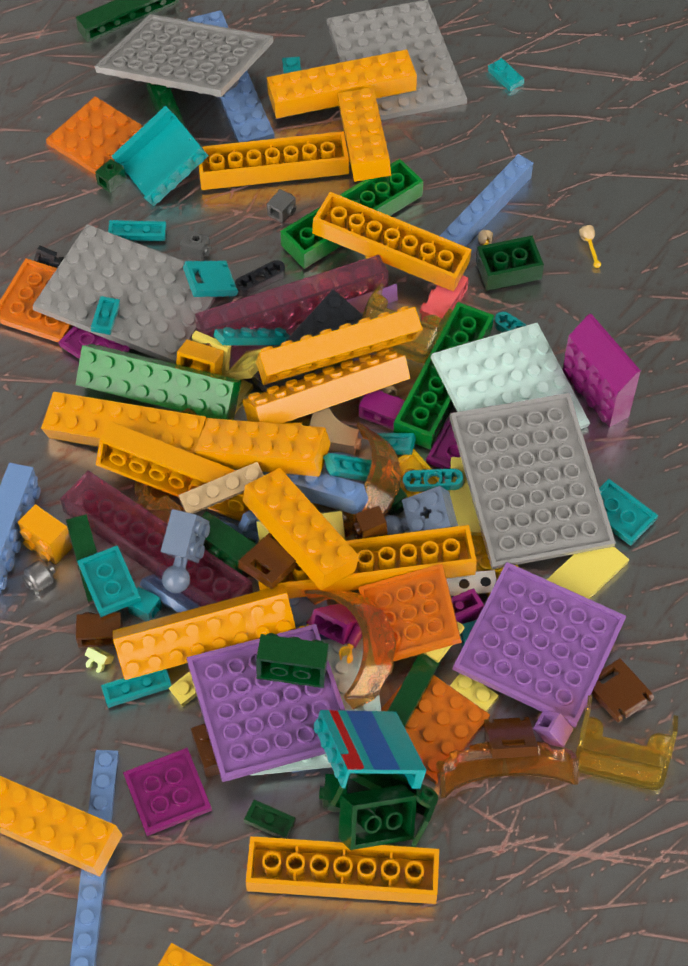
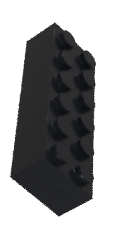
M332 289L286 341L292 340L297 342L303 336L312 335L314 337L320 335V332L326 329L334 331L347 323H351V325L358 324L363 314ZM316 370L263 385L259 371H257L253 376L252 382L266 392L267 388L284 386L289 380L296 379L298 381L304 379L305 375L314 373Z

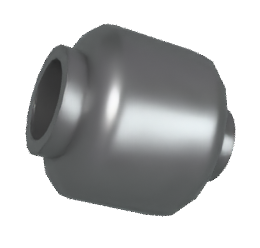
M37 560L24 569L22 579L30 591L40 592L54 583L53 574L56 572L49 562L45 564L42 560Z

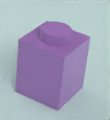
M542 711L533 728L547 745L558 747L565 746L574 729L560 713Z

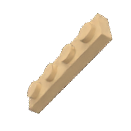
M258 462L182 493L179 495V499L185 512L194 514L243 493L246 484L264 475Z

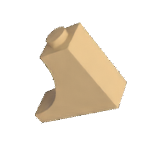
M329 407L313 413L309 426L326 428L331 443L328 452H344L355 456L356 450H360L362 438H359V430L340 422L333 415Z

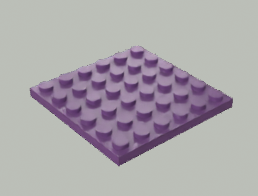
M506 562L452 670L541 712L560 713L571 726L576 728L626 616Z
M316 624L276 634L280 637L289 638L294 636L309 641L321 640ZM260 638L186 657L222 782L326 754L324 748L321 747L318 734L314 731V722L318 719L320 710H345L329 661L324 688L256 679V657Z

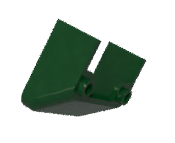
M350 773V779L371 790L404 785L417 796L416 813L423 817L411 846L416 847L431 820L438 802V795L434 789L424 784L421 785L420 789H412L404 774ZM339 786L331 802V805L334 807L344 790L341 786Z

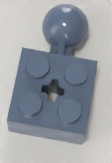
M441 486L403 499L402 503L406 517L401 519L395 515L385 517L388 535L405 533V530L408 529L410 532L458 526L450 493Z
M172 509L161 552L174 557L175 560L173 566L168 567L164 571L162 583L169 592L181 593L190 584V575L186 570L187 562L199 563V560L204 555L205 548L203 544L205 537L207 538L210 532V521L196 514Z

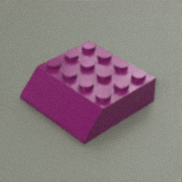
M590 313L568 336L562 370L566 378L574 385L575 390L586 399L589 407L593 408L598 413L600 420L605 422L610 428L629 417L641 370Z

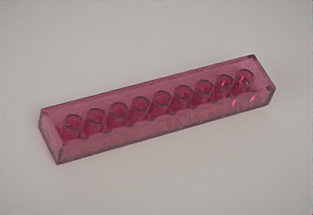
M376 255L196 313V329L198 332L215 338V329H224L225 327L232 329H241L243 327L249 329H290L293 326L300 325L332 289L345 300L388 287V270L380 255Z
M89 470L60 498L63 512L72 518L87 514L93 533L112 546L118 545L122 553L162 579L164 571L168 567L173 566L175 558L161 552L168 524ZM204 550V555L199 560V563L187 562L186 570L190 575V584L181 593L201 607L253 593L252 581L206 550Z

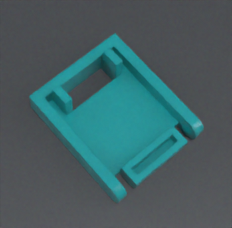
M185 261L183 270L193 297H229L238 294V289L227 261ZM197 271L200 275L202 283H197L195 276L197 274Z

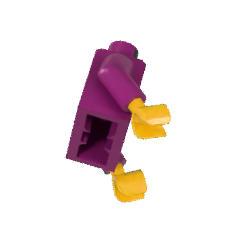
M342 604L314 609L313 614L306 621V626L316 624L319 634L342 645L347 644V646L339 649L340 661L344 656H347L348 664L353 661L352 649L357 647L364 631L361 611L353 610Z

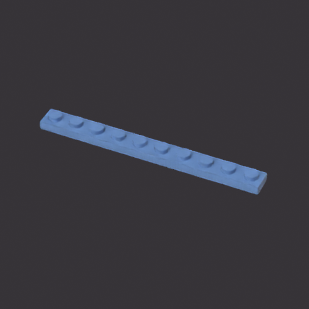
M96 750L88 813L112 823L119 752L114 750ZM106 867L100 877L81 869L70 966L96 965Z

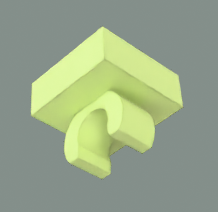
M88 647L85 656L90 659L87 661L86 667L92 668L93 663L97 662L98 668L96 672H103L105 664H112L115 655L98 647Z

